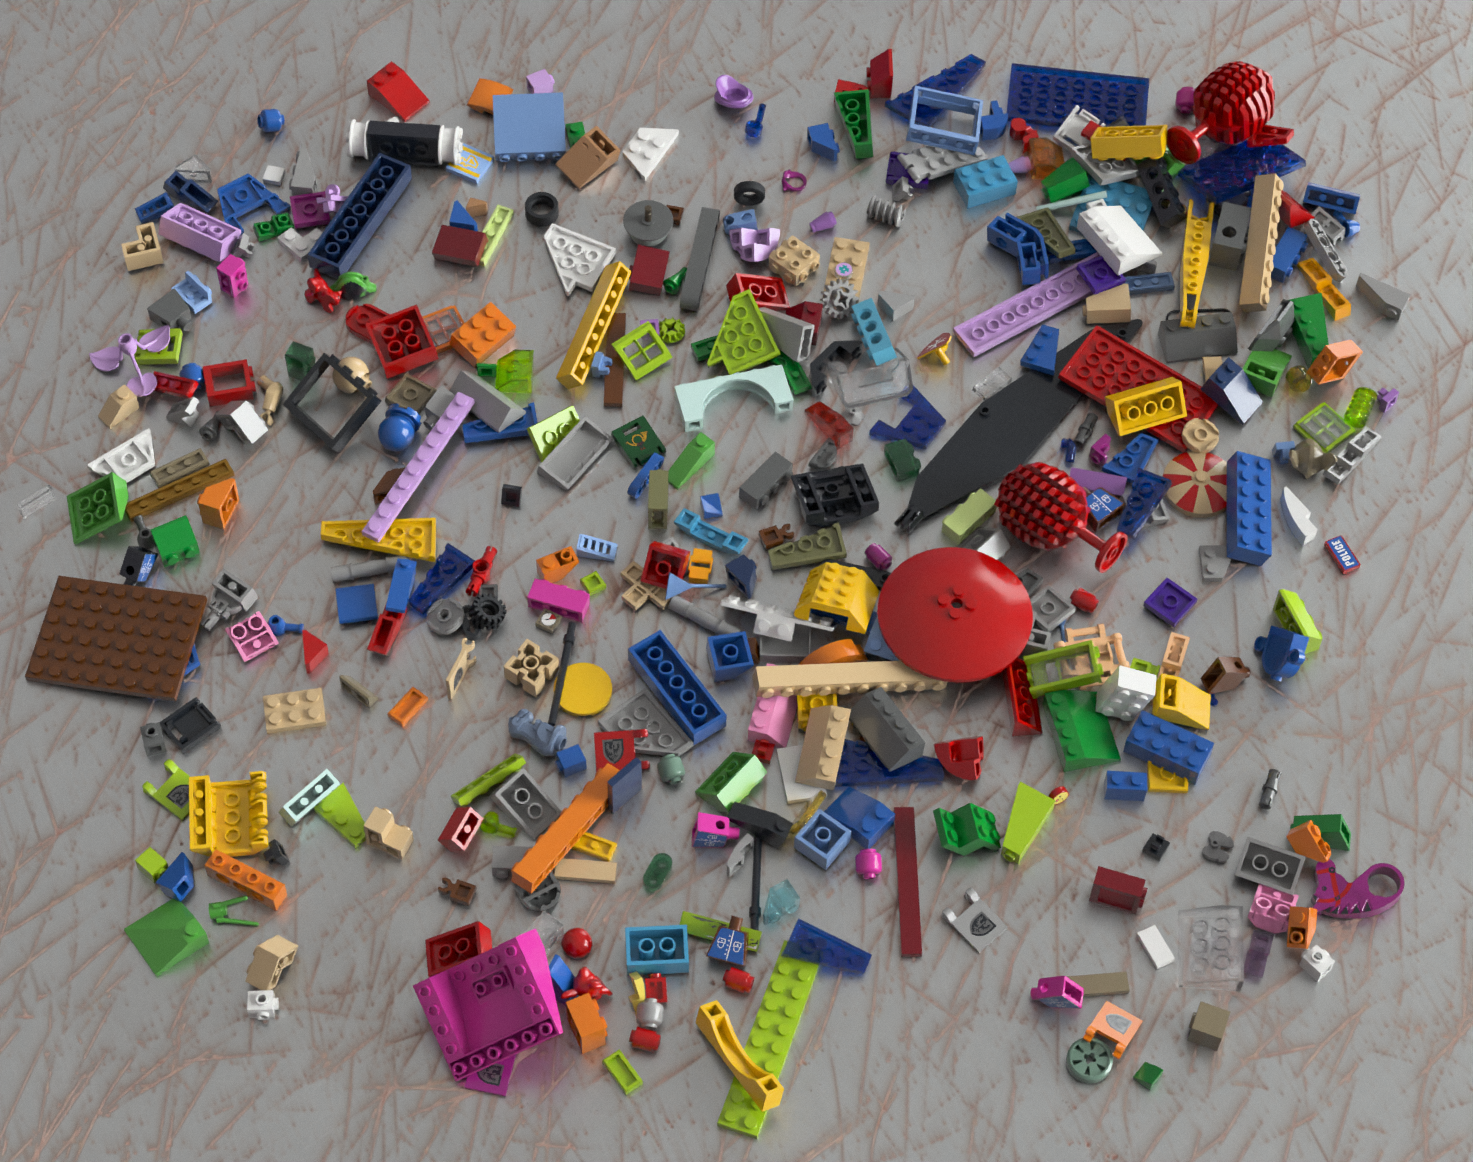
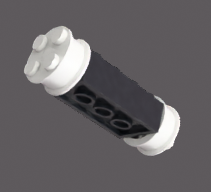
M355 119L349 121L346 143H349V146H347V156L350 158L364 156L365 159H369V162H373L377 155L382 153L412 165L439 166L443 162H454V165H457L461 162L463 142H460V139H462L463 130L459 126L453 129L445 128L444 125L440 127V125L371 120L363 123L356 122Z

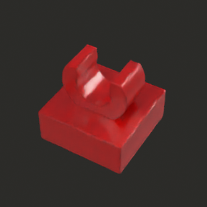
M756 739L752 754L756 755L760 762L770 764L775 744L769 743L767 740Z

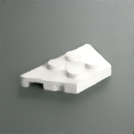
M639 128L623 150V157L627 162L631 163V167L640 173L642 180L645 181L679 135V130Z
M146 429L87 464L88 469L101 476L113 472L128 483L155 466L150 429Z

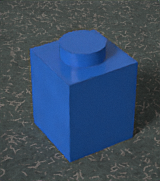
M579 744L556 753L557 761H555V766L558 772L562 771L565 778L587 769L586 758Z

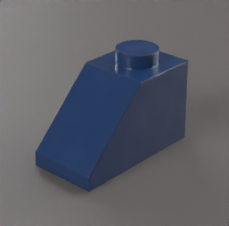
M743 554L727 563L725 568L727 578L750 599L757 579L755 570L757 566L752 559L749 560Z

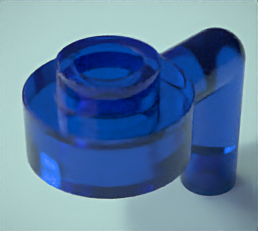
M763 103L759 104L755 121L751 120L746 123L745 133L750 137H758L762 134L763 125L761 123L766 109V105Z

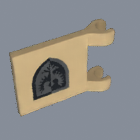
M465 637L462 639V650L446 679L448 700L451 701L467 670L477 662L476 656L472 660H467L469 657L468 653L475 648V641L473 640L470 645H466L467 638Z

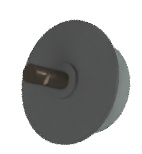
M644 200L634 203L626 210L623 224L634 242L643 246H654L664 241L667 234L671 231L673 215L664 204L653 200Z

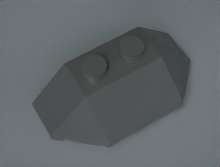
M1285 299L1281 301L1248 347L1250 351H1273L1276 346L1281 347L1286 340L1285 337H1288L1293 330L1291 325L1295 318L1294 303Z

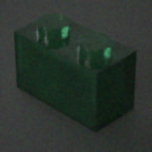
M294 341L292 342L285 354L288 376L302 381L315 364L316 357L314 356L313 348Z

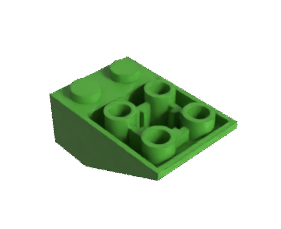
M1277 349L1273 351H1252L1243 370L1257 392L1273 397L1292 355Z

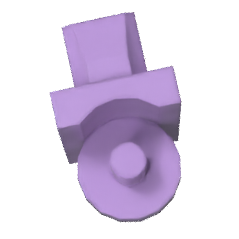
M330 184L325 190L326 198L319 197L316 199L318 204H323L324 213L335 212L336 214L348 196H339V187L335 184Z

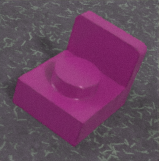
M1106 433L1091 446L1089 453L1091 460L1101 467L1106 464V453L1110 449L1111 437Z

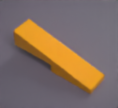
M1313 257L1299 262L1297 267L1316 294L1322 293L1323 305L1334 321L1349 316L1351 313V303L1332 284V277Z

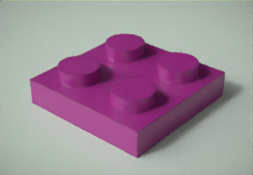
M325 191L290 196L295 229L330 223L329 213H324L323 204H318L316 199L319 197L326 198Z

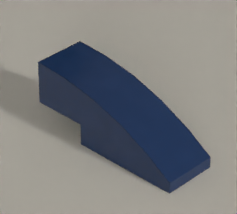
M177 171L164 182V190L186 205L205 214L218 203L216 198L192 179L188 181Z

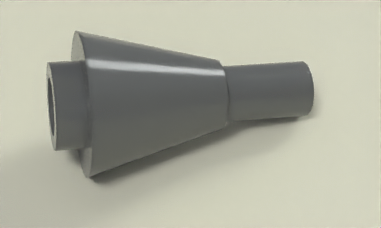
M216 415L199 429L200 435L207 441H213L217 437L219 420Z

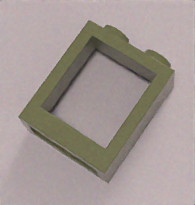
M661 469L649 471L648 529H667L669 471Z

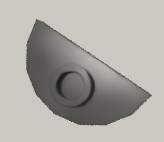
M828 437L810 460L808 467L824 469L835 462L837 448L831 438Z

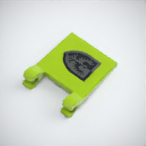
M168 759L164 762V768L173 775L158 790L148 781L142 785V788L146 795L155 799L183 821L189 815L190 776L181 770L171 759Z

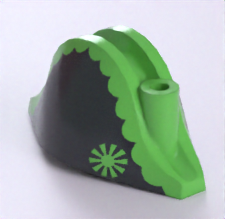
M357 272L341 274L337 281L330 286L333 291H342L340 297L348 300L359 299L376 291V285L369 281L368 276H363Z

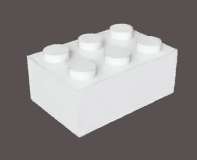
M1119 665L1097 691L1095 712L1102 713L1105 716L1118 717L1124 721H1132L1155 696L1156 675Z

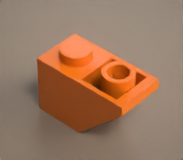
M569 546L537 559V573L541 580L545 579L550 583H555L562 580L579 563V559L573 548Z
M1312 820L1292 828L1286 836L1297 854L1322 863L1327 862L1331 856L1330 846L1327 842L1323 841L1320 829L1317 825L1313 824Z
M1290 906L1287 947L1308 949L1316 930L1317 909Z

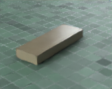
M199 448L150 471V475L159 489L210 464L202 449Z
M1127 972L1066 976L1084 988L1083 997L1128 994L1130 991Z

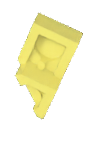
M635 971L629 974L635 994L628 996V999L633 1005L635 1015H637V1005L645 1001V989L642 977Z

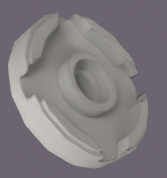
M442 598L433 603L428 609L426 620L433 632L439 635H447L456 631L463 623L464 609L457 600Z

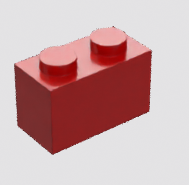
M471 807L456 808L439 836L438 841L450 852L465 851L484 818Z

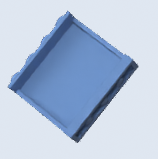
M563 92L493 95L496 161L560 160L564 156L566 144Z

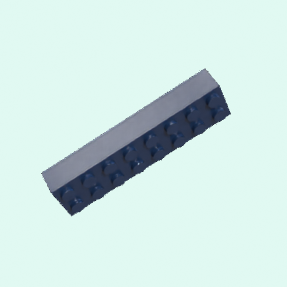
M382 153L377 155L307 254L310 268H317L319 272L336 279L349 270L411 181V165Z

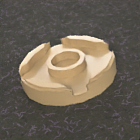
M1194 418L1188 421L1182 430V440L1186 447L1193 452L1208 453L1216 447L1219 441L1218 429L1207 419Z

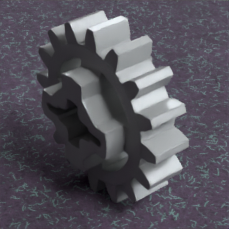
M837 279L836 282L830 281V285L824 286L826 291H821L824 298H821L820 301H824L823 308H827L826 314H831L832 318L843 319V316L849 317V312L854 313L852 306L857 304L855 303L856 300H859V297H855L858 290H853L854 284H849L848 280H843L842 282V279Z

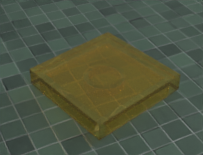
M820 790L807 801L792 822L791 834H795L807 824L825 799L826 793Z

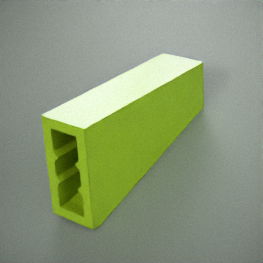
M1021 781L1018 784L1001 855L1006 860L1019 864L1053 811L1055 800Z

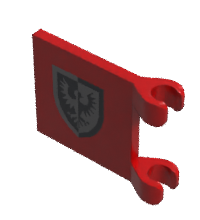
M647 729L594 733L596 772L600 768L603 769L607 763L618 770L624 768L635 758L634 738L648 737ZM641 761V769L650 768L649 761Z

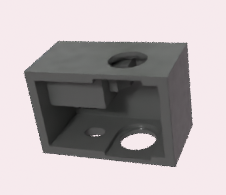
M1223 202L1208 265L1234 271L1237 270L1238 264L1242 265L1247 240H1244V238L1248 237L1249 226L1247 225L1251 212L1250 207Z

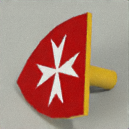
M942 333L921 351L917 359L935 351L943 365H947L950 361L945 351L952 338L951 334Z

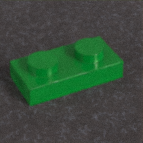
M583 122L565 124L571 148L585 134Z

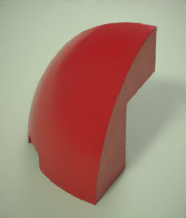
M983 736L960 738L934 744L935 753L947 771L965 780H977L982 771L980 761L984 758Z

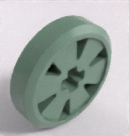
M1083 1038L1076 1040L1070 1046L1066 1056V1065L1069 1072L1074 1078L1084 1083L1102 1081L1110 1073L1113 1064L1111 1050L1103 1041L1093 1038L1091 1042H1087ZM1089 1056L1093 1058V1062H1090V1064L1086 1063V1059Z

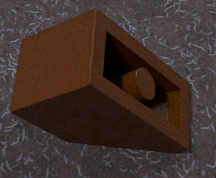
M405 467L395 468L385 473L373 490L375 504L382 503Z

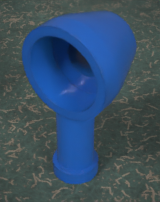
M1339 210L1333 212V216L1345 228V238L1351 237L1360 231V224L1357 221L1346 220Z
M278 615L271 616L267 623L275 636H281L286 631L302 633V630H304V624L286 623Z

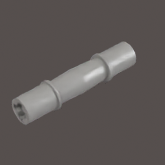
M394 556L381 560L331 567L333 582L354 580L357 577L373 576L387 572L390 574L394 572L398 558H408L405 556Z
M678 595L673 596L669 603V609L679 613L686 619L690 618L699 625L715 632L716 635L742 632L741 629L729 624L726 620H720L711 613L696 607L695 603H691Z

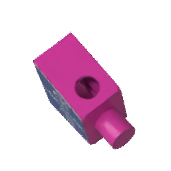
M698 812L692 828V847L723 848L727 839H739L740 829L729 827L728 817Z
M1066 976L1040 978L1038 986L1031 989V998L1041 1001L1050 1008H1082L1084 988Z

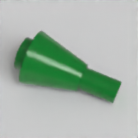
M682 267L678 273L663 281V286L668 293L676 294L679 291L683 277L687 272L686 267Z

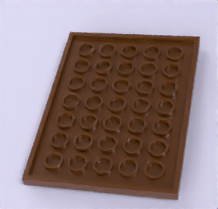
M58 576L25 678L28 681L176 702L208 599L204 595Z

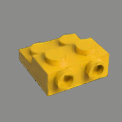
M836 693L824 696L820 694L809 696L797 695L798 729L806 732L811 708L829 705L837 706Z

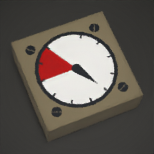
M545 608L535 622V626L553 634L561 622L562 616Z

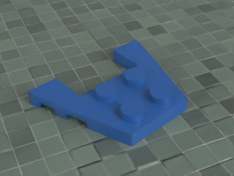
M249 173L217 189L224 221L241 229L240 235L244 233V229L236 218L265 203H268L275 215L291 210L289 203L282 201L277 194L270 192L266 189L265 185Z

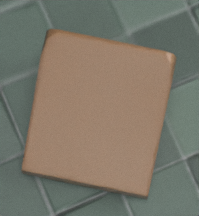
M470 197L466 205V211L471 217L487 215V202Z

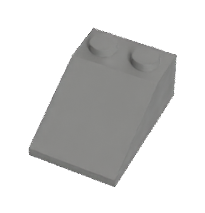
M524 768L517 770L489 796L500 810L532 839H535L562 812Z

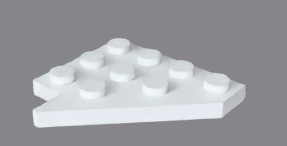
M553 223L544 235L545 244L566 295L570 296L575 286L592 292L605 266L609 265L615 256L616 248Z

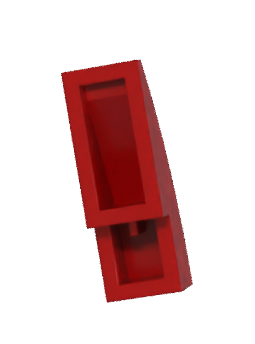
M407 607L405 613L387 611L384 608L383 613L379 615L367 648L368 651L387 655L408 611Z

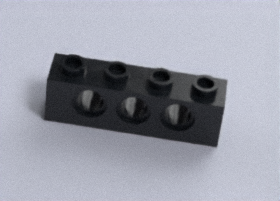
M1149 157L1139 163L1137 168L1160 225L1170 229L1187 218L1184 212L1185 207L1178 198L1179 192L1172 183L1173 178L1167 171V163L1164 158L1151 159Z

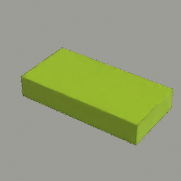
M620 1049L602 1060V1064L625 1095L643 1084L642 1079Z

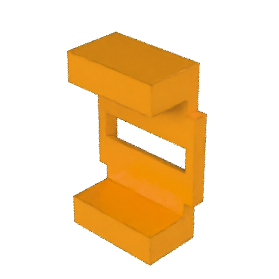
M694 548L688 571H690L689 583L708 584V576L711 574L713 564L712 550ZM691 563L710 564V568L691 566Z

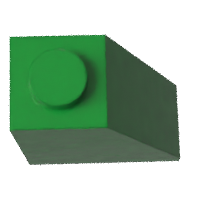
M1072 157L1041 181L1043 187L1041 193L1045 199L1047 198L1053 203L1090 186L1086 171Z
M1342 814L1294 816L1290 830L1312 820L1313 824L1317 825L1320 829L1323 841L1327 842L1330 848L1350 851L1351 832Z

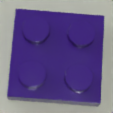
M1102 256L1077 264L1076 270L1094 295L1126 282L1123 274L1117 275Z
M1166 577L1144 601L1143 606L1172 627H1175L1197 603L1198 599Z

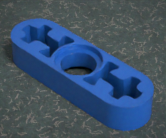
M654 453L630 484L627 491L628 495L636 499L641 495L649 484V471L662 467L664 462L663 456Z

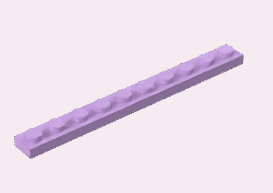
M460 392L456 394L362 530L363 536L378 543L380 542L475 404L473 398Z

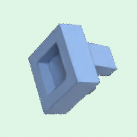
M596 351L591 365L593 377L600 378L601 375H609V367L604 366H612V359L604 356L603 352Z
M1294 441L1275 443L1272 453L1273 457L1279 456L1280 464L1289 462V452L1295 449Z

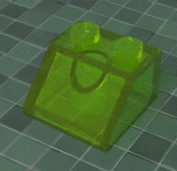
M515 349L497 360L495 388L498 391L532 393L534 350Z

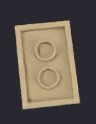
M322 688L263 696L267 734L326 726Z

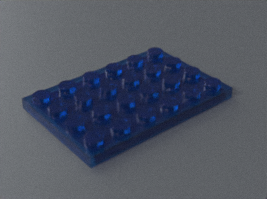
M1247 140L1221 152H1216L1209 157L1202 158L1193 164L1185 165L1179 171L1178 176L1215 204H1218L1253 189L1256 176L1276 173L1278 177H1282L1306 167V160L1283 144L1247 147Z

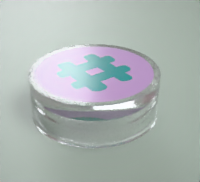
M841 262L836 265L835 276L838 279L848 280L852 277L853 267L851 264Z

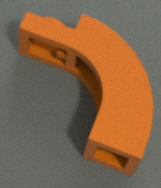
M844 639L820 647L805 657L798 665L867 662L868 659L861 645L854 644L852 639Z

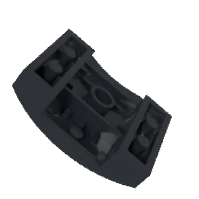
M863 463L845 467L840 466L825 471L791 475L802 515L808 524L832 526L839 522V525L863 519L879 511V501Z

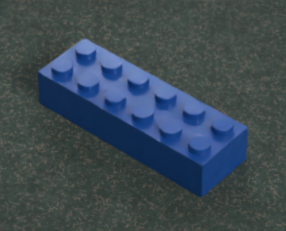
M1236 451L1227 461V557L1262 566L1272 556L1271 460Z
M661 630L628 648V661L677 725L692 740L694 745L726 727V713Z

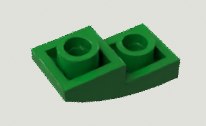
M289 213L271 216V221L254 223L253 225L258 241L280 236L289 228L294 229Z

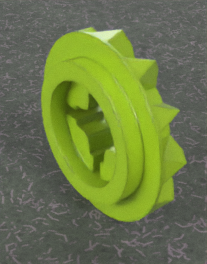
M672 317L671 319L665 318L663 321H659L661 340L667 343H675L684 337L685 325L681 323L680 319L675 320ZM674 327V331H668V328Z

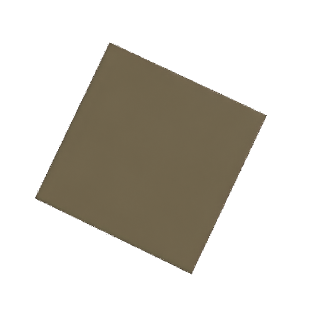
M405 373L386 396L385 402L389 405L398 403V407L404 409L410 407L420 414L437 390Z

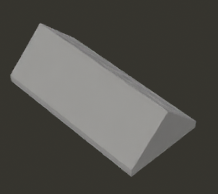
M461 370L449 390L454 395L460 392L473 398L475 404L470 409V412L498 433L526 414L524 409L475 373Z

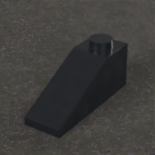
M738 802L733 803L727 815L729 821L776 848H779L786 840L793 826L792 822L776 813Z

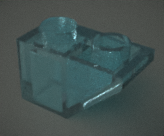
M788 879L770 888L763 913L764 925L777 922L781 916L787 913H794L800 906V897Z

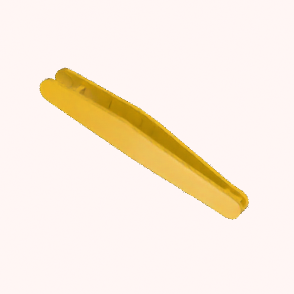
M1189 199L1180 263V327L1188 326L1195 329L1198 305L1209 258L1214 202L1209 204L1207 217L1198 218L1192 215L1193 199ZM1187 294L1197 295L1194 309L1189 310L1187 308Z

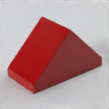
M302 630L306 672L311 673L329 654L326 643L307 630Z

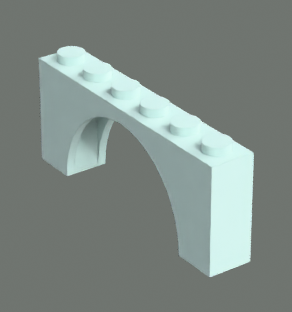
M772 365L767 368L753 369L742 373L737 372L732 375L717 376L712 379L698 380L697 382L682 383L674 386V397L685 432L703 429V412L706 405L715 396L730 390H746L758 394L770 404L775 414L793 411V397L782 365Z

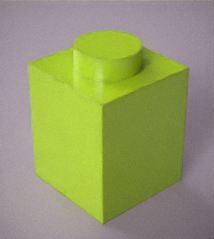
M151 847L135 860L138 870L154 884L168 869L167 861Z

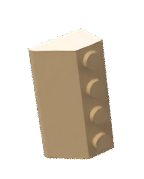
M833 705L811 708L796 774V783L834 790L851 709Z

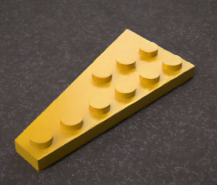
M436 518L395 519L379 543L362 535V530L369 520L321 521V540L435 562Z

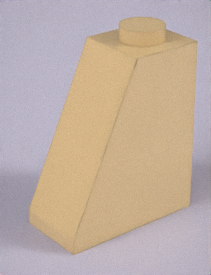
M1122 284L1087 297L1086 305L1082 306V314L1086 316L1087 324L1130 322L1131 303L1128 284Z

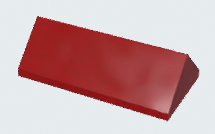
M1019 658L1002 671L1012 736L1040 735L1043 732L1037 698L1033 699L1029 688L1031 686L1027 678V666Z

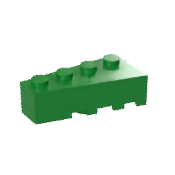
M869 89L834 92L835 106L856 159L874 157Z
M1322 293L1289 299L1294 303L1295 321L1291 325L1293 328L1292 333L1308 369L1325 345H1329Z

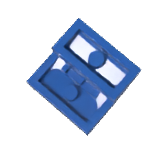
M374 584L335 589L339 624L378 619Z

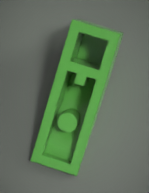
M700 432L686 446L668 470V483L678 490L715 455V442Z

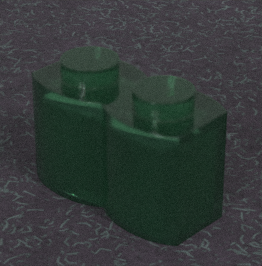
M906 438L885 444L884 455L897 481L919 475V470L921 469L920 460L915 458L914 448L911 443H908Z

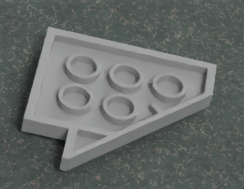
M645 688L598 720V724L605 732L647 729L648 737L634 738L635 753L661 756L675 754V756H681L694 746L692 740Z

